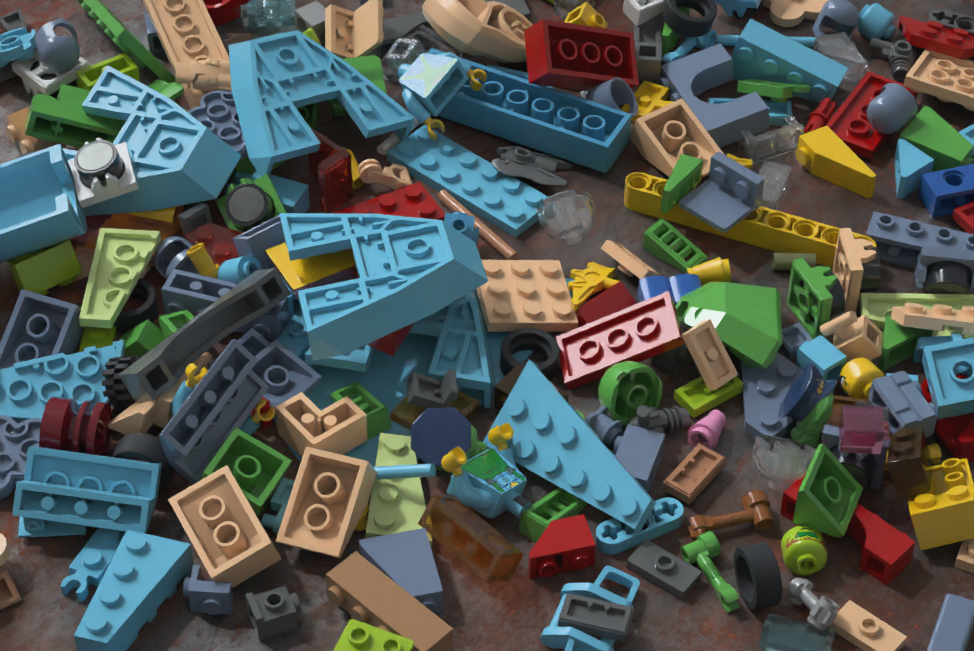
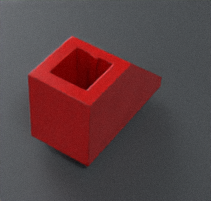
M584 514L550 522L529 552V579L550 577L554 574L572 570L578 571L594 566L596 544Z

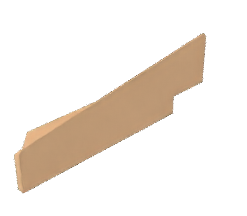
M205 352L193 362L197 366L193 377L198 376L203 367L208 371L209 363L213 361L211 354ZM184 372L176 384L154 401H137L110 421L108 428L125 435L133 433L145 434L153 424L165 428L173 417L171 408L173 398L181 383L188 379L186 373Z

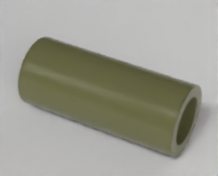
M773 252L772 270L791 271L793 260L802 257L810 268L816 267V254Z

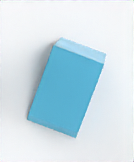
M898 139L894 159L897 198H904L920 187L922 174L932 172L934 163L933 158L904 139Z

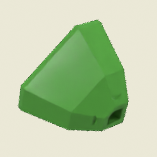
M709 282L682 296L675 306L680 326L691 329L703 320L711 319L723 345L749 368L766 369L776 359L777 351L782 345L780 291L776 288L730 282Z

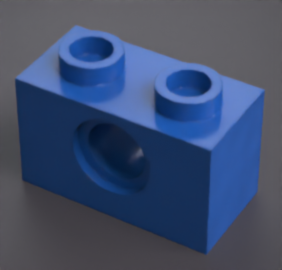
M974 164L922 174L918 197L932 218L953 214L954 209L974 201Z

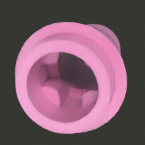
M712 410L706 417L692 425L688 430L689 445L694 449L700 443L713 450L717 446L721 431L726 423L725 415L719 410Z

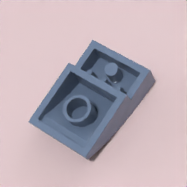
M253 328L237 340L258 359L251 370L269 386L263 397L270 401L271 407L274 406L275 408L301 392L305 394L322 379L319 373L275 339L270 343ZM218 357L215 358L211 363H209L208 370L218 359Z

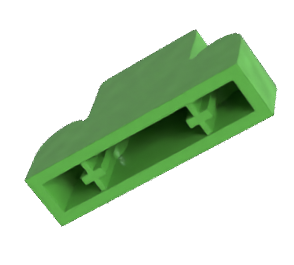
M62 84L57 99L45 94L33 96L25 121V135L82 148L85 142H94L96 138L113 143L126 120L86 114L82 104L90 91Z

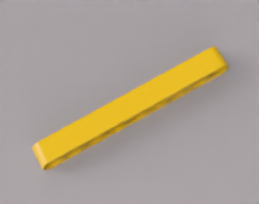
M640 172L631 173L625 179L624 205L630 210L779 253H815L817 264L833 268L840 228L759 206L726 233H721L682 209L679 203L668 213L661 212L662 192L668 180ZM852 232L854 239H864L873 242V247L876 248V243L872 238Z

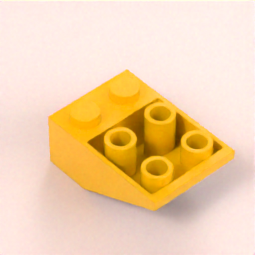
M967 458L945 460L941 465L932 467L930 492L907 496L920 551L974 538V483Z

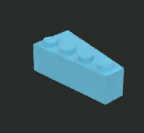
M127 529L74 634L76 650L127 651L137 639L138 631L146 622L150 623L157 615V608L166 598L170 599L178 590L177 585L183 577H188L192 573L194 563L191 544Z

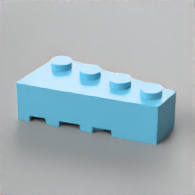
M751 18L739 36L731 54L734 79H759L786 84L809 85L810 92H793L792 95L820 103L825 98H831L832 100L848 70V67Z

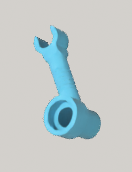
M710 29L707 34L701 37L684 36L685 41L674 52L666 53L662 60L670 63L683 58L694 47L704 50L714 46L717 40V32Z

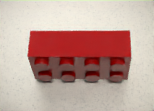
M545 19L524 30L529 84L589 91L598 84L613 78H621L631 89L639 85L634 33Z

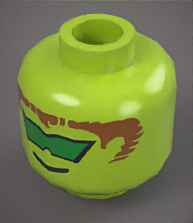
M803 525L796 526L784 534L781 541V550L784 563L789 571L805 576L819 572L825 566L827 549L824 538L819 531Z

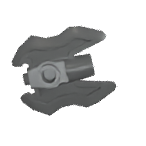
M519 146L497 148V153L501 157L500 159L492 160V164L508 176L523 177L544 185L567 186V181L556 176L555 171L556 169L570 170L573 168L571 163L556 156L531 152Z

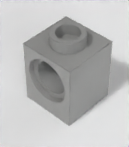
M314 1L296 9V30L303 33L308 28H312L320 43H325L326 8L318 1Z

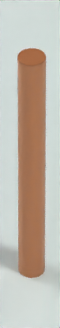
M441 190L438 193L437 198L452 212H464L469 216H475L446 190ZM475 216L474 227L479 228V235L507 260H517L519 254Z

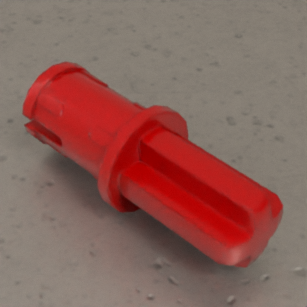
M831 98L822 100L817 109L810 113L808 116L809 122L801 132V135L826 126L836 109V103L831 101Z

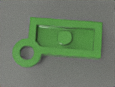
M748 79L738 81L737 92L750 94L756 91L762 99L768 96L771 97V102L786 103L787 98H792L793 92H810V86Z

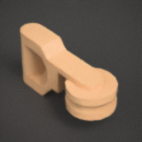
M366 159L358 167L361 180L368 184L379 183L390 186L394 190L413 184L407 167L393 163L390 167L385 166L382 171L378 160Z

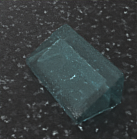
M768 614L763 625L759 648L764 651H831L836 631L829 628L823 631L806 622Z

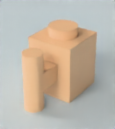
M851 310L820 326L823 336L827 337L834 333L833 345L847 356L846 363L855 358L862 357L872 360L882 355L884 333L865 315L857 318L855 312Z

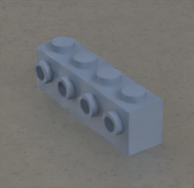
M875 211L866 236L875 241L880 260L916 268L922 246L974 250V234Z
M173 269L161 289L165 315L188 310L195 317L234 288L237 283ZM288 297L267 313L253 319L234 332L246 334L253 328L266 340H277L290 322Z

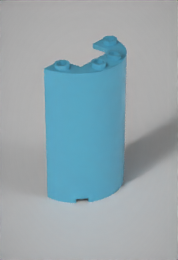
M61 144L0 164V263L86 234L87 223L84 208L81 207L78 201L72 171Z

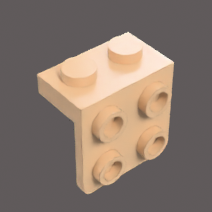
M369 0L354 12L332 4L325 9V48L339 58L345 59L366 56L380 46L384 40L383 1Z

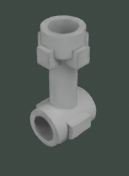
M802 578L793 579L787 587L788 593L792 596L790 600L799 606L804 603L811 610L807 620L813 626L825 631L836 618L840 606L826 596H822L819 600L811 591L813 584L809 580Z

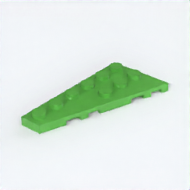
M77 0L114 43L123 51H126L142 69L147 65L163 81L167 83L175 82L176 77L167 70L132 32L126 29L124 24L100 0Z

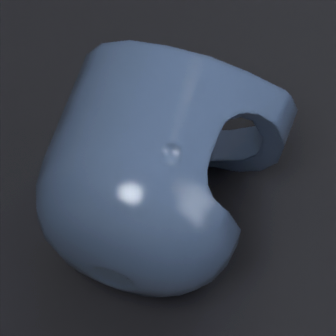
M828 0L822 7L813 25L815 36L820 42L831 48L845 49L859 22V11L848 0ZM821 26L837 31L844 37L845 41L825 35L821 30Z
M59 18L43 25L35 35V45L44 66L51 71L64 72L77 64L80 58V48L73 24L68 20ZM59 26L67 28L71 31V38L57 36L54 29Z
M613 78L594 86L587 92L585 98L620 111L622 110L618 106L627 103L630 106L628 113L632 114V117L638 112L634 93L621 78Z
M887 83L881 88L880 95L869 103L867 119L878 132L893 134L899 131L916 115L918 105L914 96L906 88L897 83Z
M172 236L158 244L154 251L153 263L154 267L166 280L173 269L199 274L186 254L187 250L193 247L187 239Z

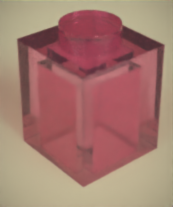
M842 405L838 425L840 452L881 453L883 441L889 440L890 433L889 421H884L882 407Z

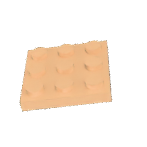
M925 49L905 76L903 86L910 88L915 93H927L936 96L940 101L955 102L963 105L968 110L974 111V61L958 59Z
M482 260L488 282L476 288L487 332H514L524 328L540 329L544 332H569L577 328L578 319L575 311L571 308V297L559 260Z

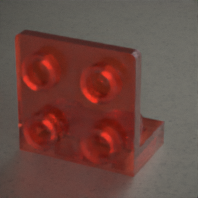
M311 128L321 145L317 152L308 154L309 172L318 179L320 209L325 213H331L353 198L352 158L345 148H341L325 135H321Z

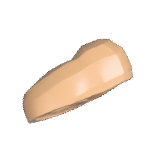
M426 0L422 6L423 15L439 36L453 48L474 56H484L501 63L527 62L524 30L533 24L524 15L510 6L495 1L486 2L485 0Z

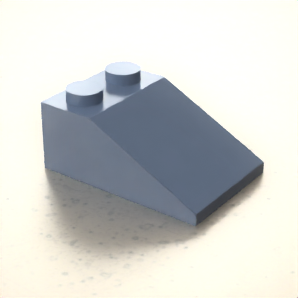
M21 289L0 343V370L14 367V363L59 353H64L65 355L72 354L78 346L85 328L80 327L79 316L81 308L76 304Z

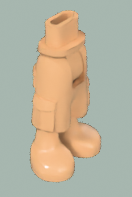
M208 58L199 61L190 60V64L177 62L175 83L188 84L187 88H191L193 83L194 89L205 92L218 90L231 92L230 60Z

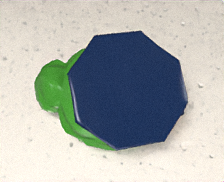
M811 363L803 369L800 376L791 385L781 403L778 414L779 417H791L796 421V426L791 431V437L798 445L808 449H813L820 442L821 431L833 412V389L837 385V380H823V376L816 365Z
M454 407L427 408L413 422L410 429L411 449L425 464L433 463L439 471L448 472L442 467L441 460L449 451L456 447L463 449L467 461L488 450L485 443L478 441L476 428Z

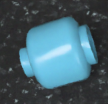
M874 3L871 6L866 4L859 13L857 31L870 41L872 38L888 40L896 30V27L893 25L895 15L879 3Z

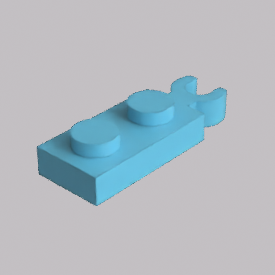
M98 528L70 564V575L61 582L62 595L66 596L71 589L78 588L76 591L77 601L82 602L85 600L89 593L88 586L90 584L99 586L126 531Z

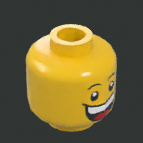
M855 358L843 366L839 374V384L841 389L854 402L860 400L870 403L868 398L871 383L874 379L885 375L869 359Z

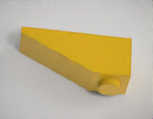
M828 126L799 136L796 158L811 174L865 198L873 197L877 175Z

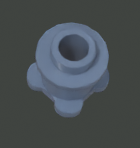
M602 405L594 413L591 412L585 421L606 447H613L617 436H623V424L621 421H614L607 416L608 408Z

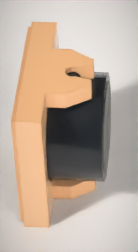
M840 228L832 270L844 290L846 300L845 313L851 310L856 313L860 294L877 292L881 282V265L877 249L873 247V242L864 239H854L851 228Z

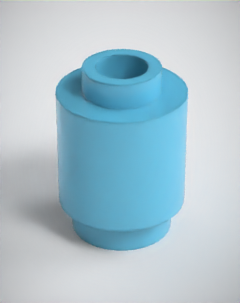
M247 255L226 260L219 267L217 275L220 280L239 284L253 272L262 270L255 257Z

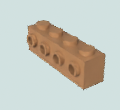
M357 551L326 574V594L328 599L336 607L341 606L346 610L352 619L413 640L414 648L412 651H453V628Z

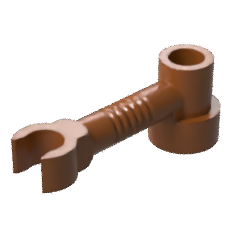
M754 490L744 495L741 499L743 511L715 517L697 515L689 518L692 526L687 528L691 538L697 539V536L708 531L713 532L714 530L753 522L757 530L768 529L774 524V520L769 510L770 502L766 492Z

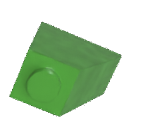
M924 106L899 135V139L906 140L934 159L932 172L974 164V158H971L974 146L928 106Z

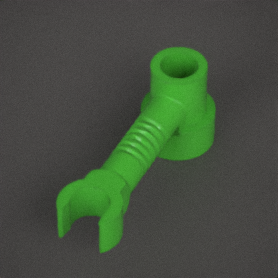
M712 531L697 536L696 541L682 546L680 550L684 561L690 565L697 562L715 589L724 610L729 613L740 608L736 600L740 599L737 591L729 583H726L712 562V559L721 556V547Z

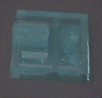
M250 0L247 4L242 5L243 27L258 28L261 26L284 27L295 25L296 0Z

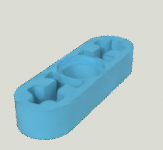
M670 497L656 500V504L645 522L648 528L640 532L616 518L604 521L596 528V547L604 554L613 555L642 544L645 539L649 541L671 532L682 524L683 505L678 500Z

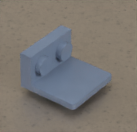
M718 151L711 156L709 179L682 198L679 206L721 233H726L761 206L765 178Z

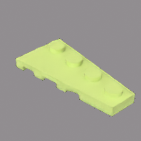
M100 228L79 316L80 327L112 328L161 241L160 231Z
M861 293L859 298L861 316L865 315L879 329H884L886 315H892L893 306L904 307L905 303H917L923 305L924 308L933 309L935 304L952 307V310H962V306L974 307V294ZM945 326L944 331L933 330L932 336H950L951 332L961 333L963 339L974 337V335L962 334V332L951 330L948 326Z
M380 433L375 467L417 464L416 454L411 449V436ZM420 477L375 480L371 492L365 539L425 528L432 548V536Z

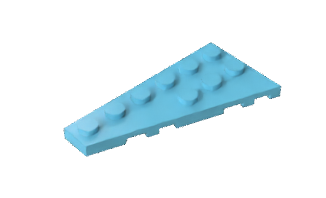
M124 340L114 341L113 345L96 348V346L84 348L83 352L70 355L59 353L14 363V367L1 369L0 415L11 417L17 423L33 418L42 419L45 406L52 397L75 399L79 409L83 402L87 400L92 401L95 405L98 402H106L108 397H104L103 391L106 389L105 386H102V380H105V377L102 375L103 370H107L105 364L109 362L110 358L124 356L126 347Z
M529 359L490 430L497 425L501 426L509 423L513 428L514 434L506 443L508 448H512L516 463L640 532L656 502L623 467L612 451L603 444L599 436L573 406L564 399L553 383L544 376L539 367ZM487 433L485 439L483 440V443H485L487 447H493L498 451V446L493 445L489 441Z

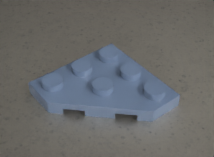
M778 352L774 362L766 369L749 368L740 360V374L744 383L742 392L744 430L767 447L771 446L796 426V421L793 418L779 417L778 414L788 390L803 371Z

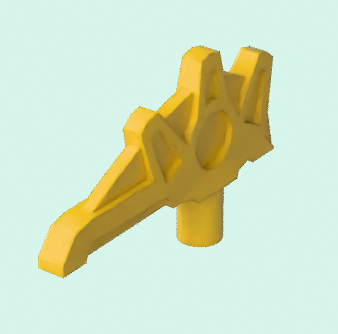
M590 262L587 264V269L571 270L570 277L575 279L568 282V290L573 291L571 308L577 311L592 294L603 289L607 290L620 282L612 279L617 269Z

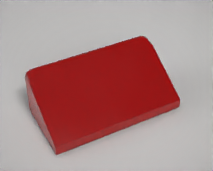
M618 282L577 309L578 327L637 303L627 288L621 282Z

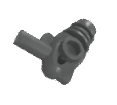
M872 38L869 48L882 51V56L889 59L891 74L894 80L904 82L905 76L913 67L916 46L904 40L890 43Z
M640 405L636 410L637 417L633 418L628 425L663 434L665 432L671 434L673 431L682 430L684 427L689 426L690 416L685 407H675L674 409L664 407L662 410L656 411L655 407Z

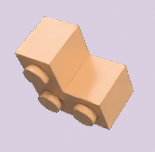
M301 392L275 407L278 434L301 457H303L306 447L344 455L368 441L367 416L348 396L320 410Z

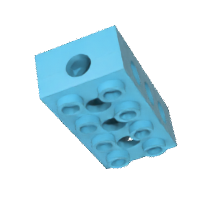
M974 337L923 347L922 363L932 403L937 410L938 419L974 413ZM964 375L968 379H959L956 376Z

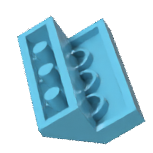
M30 446L27 451L24 480L16 482L12 516L126 531L128 529L147 533L158 498L162 464Z

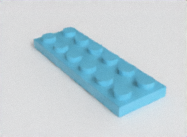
M423 125L387 151L388 162L407 167L410 175L438 192L446 190L465 208L515 238L553 209V199L514 176H508L499 171L490 162L433 129L432 131L436 134L437 140H432L428 136L427 125Z

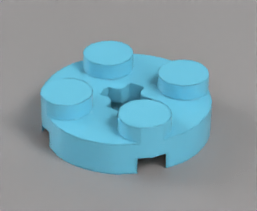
M19 28L0 34V67L18 58L24 61L35 56V35L37 33L34 29L31 30V33H28L26 28Z

